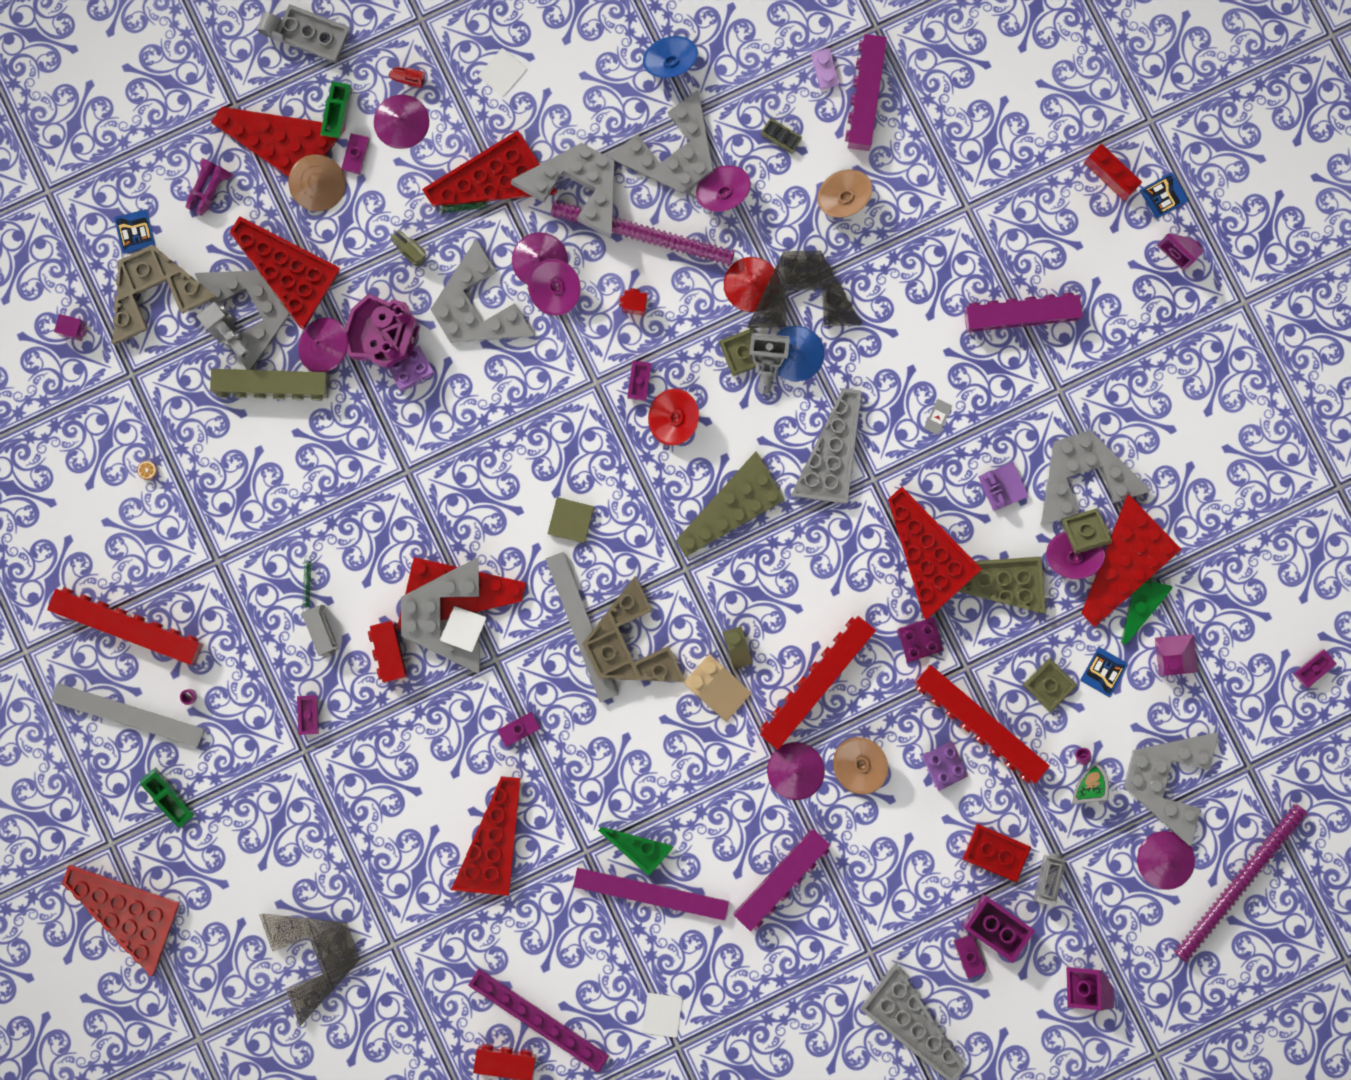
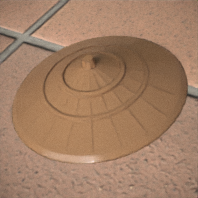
M316 154L305 156L294 164L289 174L288 185L292 197L300 206L311 211H325L337 205L342 199L346 188V181L342 169L334 160L327 156Z
M848 169L836 172L829 176L821 185L817 196L818 205L825 214L832 217L842 218L854 215L863 209L870 200L872 194L871 181L867 175L858 170Z
M854 737L844 741L837 748L833 758V769L836 778L844 788L856 794H870L877 791L884 784L888 775V762L883 750L875 742L863 737Z

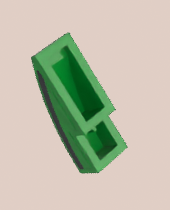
M331 81L329 98L326 100L321 136L340 139L353 89L350 84Z
M156 767L140 779V785L153 798V802L178 828L194 817L185 801Z

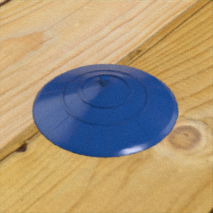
M682 36L665 37L654 42L646 50L643 56V66L649 74L655 77H675L683 74L694 65L698 56V50L694 42Z
M789 326L775 334L790 337L788 358H785L783 364L778 368V375L789 381H804L813 377L819 371L824 361V347L815 332L803 326Z

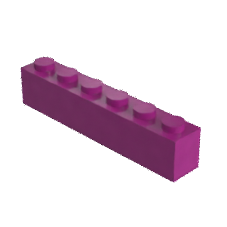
M864 34L863 40H859L858 51L861 52V56L857 58L855 69L858 70V76H854L853 87L856 88L855 94L851 95L850 100L853 111L849 112L847 123L851 124L850 130H846L845 142H848L847 148L870 151L887 37Z
M1073 292L1062 294L1060 297L1050 294L1043 296L1044 298L1041 299L1031 296L1026 297L1022 301L1012 298L1003 303L994 300L984 305H980L979 302L970 303L964 309L966 333L1079 321L1083 317L1080 294L1074 295Z
M812 828L736 909L733 916L750 932L753 929L757 930L764 923L762 919L766 915L770 916L777 909L775 905L780 900L783 902L790 895L789 890L793 885L797 887L803 881L802 876L805 872L810 873L817 864L815 862L818 858L821 857L823 859L829 853L830 844Z

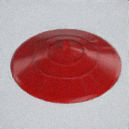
M758 257L742 258L733 263L725 274V295L729 302L739 310L745 312L762 311L772 305L779 294L780 280L778 273L764 259Z
M668 389L659 394L652 402L648 414V424L653 436L659 442L671 446L687 441L695 432L699 421V410L696 401L688 392L682 389Z

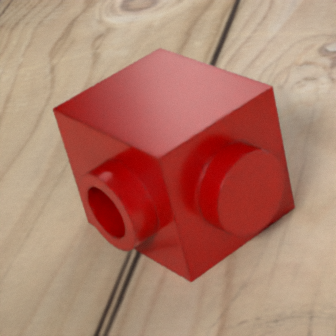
M635 288L625 290L624 295L620 296L619 301L622 312L645 316L648 293H641V290Z

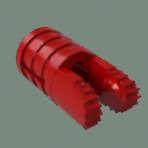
M396 66L388 75L393 81L422 89L426 73L420 70Z

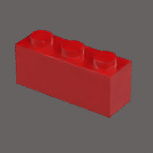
M1102 143L1084 161V164L1123 201L1142 183Z
M395 621L371 625L368 637L370 642H373L375 648L372 650L374 661H378L379 668L376 669L378 679H382V683L407 678Z
M491 1044L478 1046L473 1073L516 1080H533L537 1055L532 1054L533 1051L521 1049V1052L513 1051L511 1047L496 1049Z

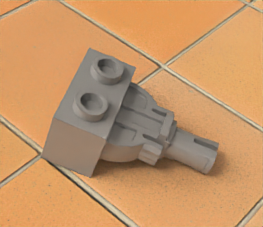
M213 302L196 315L206 330L219 343L226 339L224 344L229 349H233L241 360L246 359L250 355L242 343L243 337L239 333H234L238 330L234 325L236 320L223 305L219 307Z
M751 333L749 354L752 355L753 362L756 365L755 373H759V367L761 366L758 392L764 393V384H766L765 393H771L773 367L775 368L774 375H778V368L783 364L784 359L788 358L789 336Z

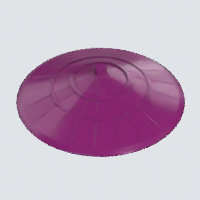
M400 94L387 98L378 106L373 123L378 138L384 144L396 149H407L423 140L428 132L430 120L428 111L421 101L415 97Z
M726 165L713 169V173L697 185L696 198L703 208L715 212L726 211L736 207L749 193L751 186L749 175L737 166Z
M542 232L532 233L522 238L515 246L512 253V267L516 276L528 285L530 273L538 263L546 259H559L568 263L567 251L563 243L555 236Z
M546 259L538 263L531 271L528 279V292L532 302L539 310L549 315L558 316L568 313L575 307L580 297L581 285L577 273L568 263L559 259Z
M319 318L311 322L304 329L299 340L298 353L302 364L312 372H329L335 369L346 355L348 348L347 333L342 324L332 318Z
M1064 531L1056 535L1049 542L1046 558L1050 567L1057 574L1069 579H1083L1092 576L1102 567L1105 551L1102 546L1075 555Z
M790 742L782 745L778 750L776 749L771 755L767 766V776L771 787L780 796L790 800H802L815 794L821 787L825 776V767L820 754L813 747L801 742Z
M1160 831L1150 835L1143 841L1138 851L1137 865L1140 874L1146 882L1156 888L1170 890L1182 886L1191 877L1195 867V855L1192 847L1188 846L1174 832Z

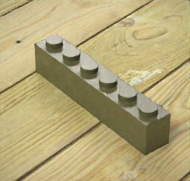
M211 369L210 392L216 394V397L227 398V395H235V398L242 399L246 398V396H254L255 399H265L266 396H273V399L284 400L285 397H292L293 400H304V397H308L313 401H322L323 398H328L329 375L326 372Z

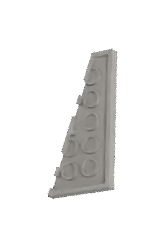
M842 389L790 497L843 504L848 503L861 390Z
M895 962L860 1006V1010L945 1079L957 1080L965 1068Z

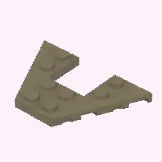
M150 245L118 260L117 296L114 301L115 317L113 318L114 330L111 343L113 345L119 344L149 330L135 296L159 284L168 282L179 311L182 314L217 299V297L155 246Z
M636 576L627 585L582 645L598 679L684 682L685 679L669 646L634 662L618 627L652 612Z

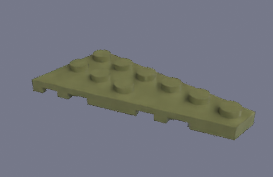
M757 451L754 452L677 538L676 542L685 557L785 501Z
M1041 556L975 561L982 571L958 591L963 594L1046 614Z

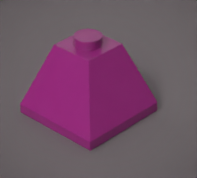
M1170 233L1156 245L1183 271L1204 252L1198 241Z
M1194 634L1155 638L1159 676L1198 672Z
M1066 967L1068 1007L1098 1011L1114 1008V988L1102 970Z

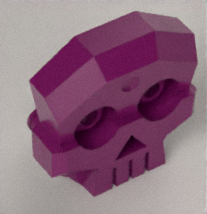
M368 293L351 309L345 326L348 337V356L354 360L373 362L376 366L390 369L398 361L406 358L411 359L417 335L420 331V325L412 315L407 303L393 299L387 302ZM377 342V345L372 347L373 343Z

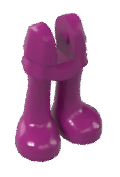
M201 158V170L194 188L190 190V196H187L185 207L191 211L196 206L198 200H200L196 214L203 216L213 203L212 200L219 184L223 180H231L234 174ZM213 172L209 185L205 193L203 194L202 190L210 174Z

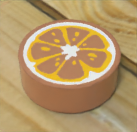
M146 460L138 465L137 473L144 480H152L156 477L158 468L155 463Z

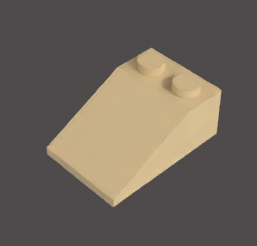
M710 654L684 681V684L726 722L752 694Z

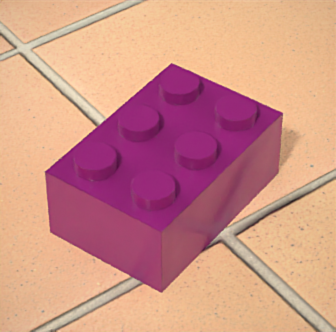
M984 894L979 898L961 925L965 930L1012 963H1014L1035 932L1030 926Z

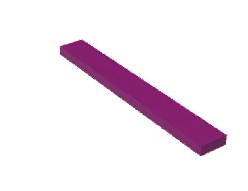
M577 867L573 887L724 921L729 905L728 900Z
M479 968L468 984L469 987L599 1073L608 1059L609 1054Z

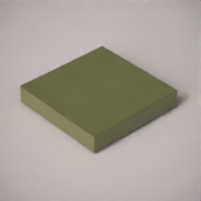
M754 328L719 341L732 377L756 368L752 355L749 354L751 333H756Z
M557 497L547 534L585 544L594 506Z
M1098 508L1061 519V524L1075 555L1112 543Z
M1048 658L1022 684L1049 713L1078 686L1051 658Z

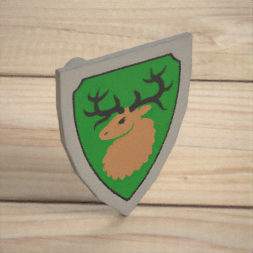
M1096 762L1085 771L1078 781L1073 794L1072 804L1091 802L1104 804L1108 801V776L1104 769Z

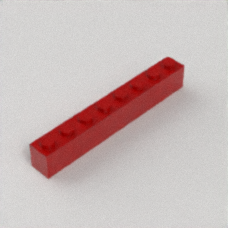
M63 587L62 590L55 588L47 608L48 611L195 666L203 644L198 642L199 638L191 635L187 637L181 636V631L170 628L168 631L163 629V624L152 621L151 624L145 622L146 618L134 614V617L127 615L128 611L118 607L116 610L109 608L110 604L103 601H98V603L92 602V597L81 594L79 597L74 595V590Z
M857 616L855 619L851 617L845 624L847 629L843 633L839 632L834 637L833 641L835 643L831 648L828 646L821 653L823 658L819 663L815 661L808 669L810 674L806 678L804 676L801 677L796 684L798 686L794 693L790 691L784 698L786 703L782 707L778 706L771 714L774 716L770 722L765 721L759 728L761 731L759 735L775 749L778 750L875 633L876 630L860 616Z
M928 665L913 682L917 685L915 689L922 695L927 694L930 696L931 703L938 708L940 706L946 710L945 714L954 721L956 718L961 723L960 727L967 733L971 731L976 735L974 739L983 746L985 744L991 748L989 752L996 758L1002 757L1006 761L1004 764L1012 771L1016 769L1021 774L1019 777L1027 784L1029 782L1036 784L1050 767L1049 764L932 665Z

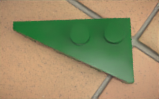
M1147 580L1131 595L1121 638L1122 644H1127L1172 590L1173 586Z
M600 827L598 830L648 876L674 848L669 844L605 827Z

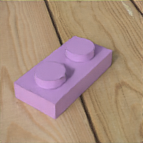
M830 48L811 52L820 90L838 86L839 82Z

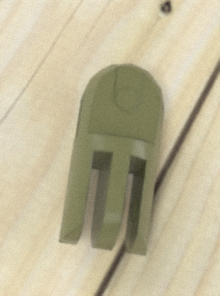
M395 231V235H391V241L400 250V253L415 266L423 265L426 258L425 250L402 231Z

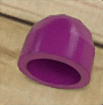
M193 689L183 690L180 694V700L185 705L193 704L197 699V693Z
M1080 748L1075 752V757L1079 764L1087 765L1091 762L1092 756L1089 749Z

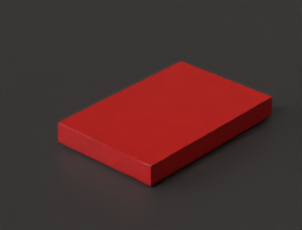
M976 823L962 860L1017 883L1031 846Z

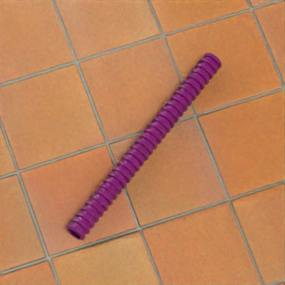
M556 200L552 205L551 216H557L558 219L562 217L563 220L568 219L569 222L574 221L577 224L579 222L577 217L582 209L581 207L576 208L575 205L570 206L568 203L566 205L564 202L558 203V200ZM612 216V232L615 235L619 233L620 236L625 235L626 238L630 236L631 239L636 238L637 241H647L648 244L653 243L655 246L658 244L659 247L665 246V249L669 247L670 250L676 249V252L680 250L683 254L687 252L688 255L693 254L694 257L696 255L699 258L705 257V260L710 259L712 262L715 260L716 263L722 262V265L726 263L727 266H730L732 264L735 254L733 249L729 251L728 248L723 249L722 246L718 248L717 245L711 246V243L706 244L704 241L701 243L700 240L694 241L693 238L690 240L689 237L683 238V235L679 237L677 234L672 235V232L666 233L665 230L661 232L660 229L655 230L654 227H643V224L638 225L636 222L633 224L632 221L626 222L625 219L622 221L621 218L615 219V216Z
M1297 804L1292 805L1293 809L1288 810L1289 813H1286L1285 818L1281 819V823L1277 824L1278 827H1274V832L1269 833L1270 837H1266V842L1263 841L1262 846L1258 847L1259 850L1254 852L1255 855H1251V860H1247V865H1243V870H1239V875L1236 874V878L1232 879V883H1229L1227 885L1228 888L1224 889L1225 892L1220 893L1221 897L1216 898L1217 902H1213V906L1208 908L1209 911L1205 912L1204 917H1201L1202 920L1197 922L1198 925L1193 926L1194 930H1190V935H1186V939L1182 940V944H1179L1178 949L1174 950L1180 959L1184 962H1189V957H1193V952L1196 953V949L1201 947L1200 944L1205 942L1204 939H1208V934H1212L1211 930L1216 929L1215 925L1220 924V919L1223 920V916L1228 914L1227 911L1232 909L1231 906L1235 905V901H1239L1238 897L1243 896L1242 892L1247 891L1246 888L1250 887V883L1255 881L1254 878H1257L1258 873L1262 872L1261 869L1266 867L1265 864L1270 863L1269 859L1274 858L1273 854L1278 853L1277 850L1281 849V845L1285 844L1284 841L1289 839V835L1292 836V831H1296V826H1300V821L1303 822L1304 817L1308 816L1302 807Z

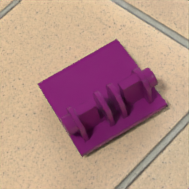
M934 617L929 618L927 621L922 620L900 627L897 630L907 663L943 651Z

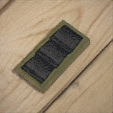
M771 117L760 133L761 136L793 154L802 140V136Z

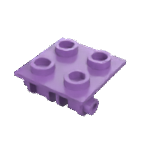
M420 345L413 349L411 359L406 358L398 361L389 369L400 391H407L408 388L413 386V383L416 386L417 381L422 383L421 379L431 378V375L434 374Z
M1014 462L978 476L993 511L1029 497Z
M953 741L922 754V761L925 762L928 768L927 772H930L929 776L932 777L935 784L934 787H937L938 791L968 777Z

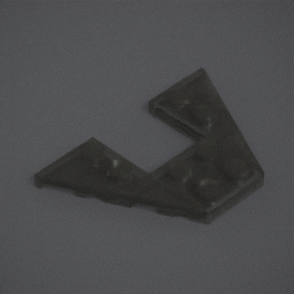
M783 251L748 324V328L786 327L785 290L822 289L823 326H861L862 321L856 315L851 302L848 301L846 293L836 280L822 251Z
M265 913L259 914L272 952L310 938L322 975L286 988L298 1024L301 1026L360 961L361 958L347 922Z

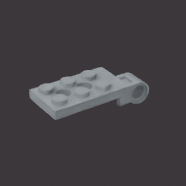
M289 4L282 20L274 14L264 12L257 31L266 37L337 63L350 33V27ZM312 28L313 33L310 36H305L303 34L304 30ZM323 35L330 36V40L327 43L321 42Z

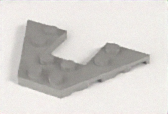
M698 90L668 111V116L689 141L683 147L660 163L637 134L608 155V157L627 169H632L642 176L656 180L681 194H684L713 173Z
M580 143L511 180V185L542 202H545L562 175L594 191L578 215L577 221L611 238L614 160Z
M477 239L473 242L430 310L450 343L535 337L515 303L482 322L464 291L496 273Z
M258 271L195 273L199 283L217 297V299L210 301L211 304L215 302L217 305H220L246 290L249 293L263 319L262 322L240 333L243 337L242 343L250 353L242 362L247 370H252L258 359L265 353L264 351L276 337L283 323L285 324L288 320L289 312Z
M1091 430L1057 440L1052 445V456L1049 464L1050 469L1040 525L1042 526L1078 514L1067 478L1101 467L1113 503L1125 500L1128 495L1135 497L1148 493L1151 490Z
M478 557L401 597V636L476 673H480L479 637L472 652L440 641L442 636L440 597H479Z
M1211 733L1132 750L1123 788L1147 807L1153 815L1168 826L1188 846H1192L1201 808L1163 798L1171 762L1175 761L1210 771L1219 733Z

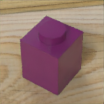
M59 314L54 333L62 337L82 341V338L87 333V323L78 318Z

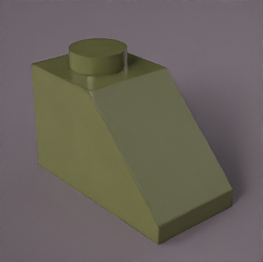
M742 627L722 632L733 668L737 669L752 664Z

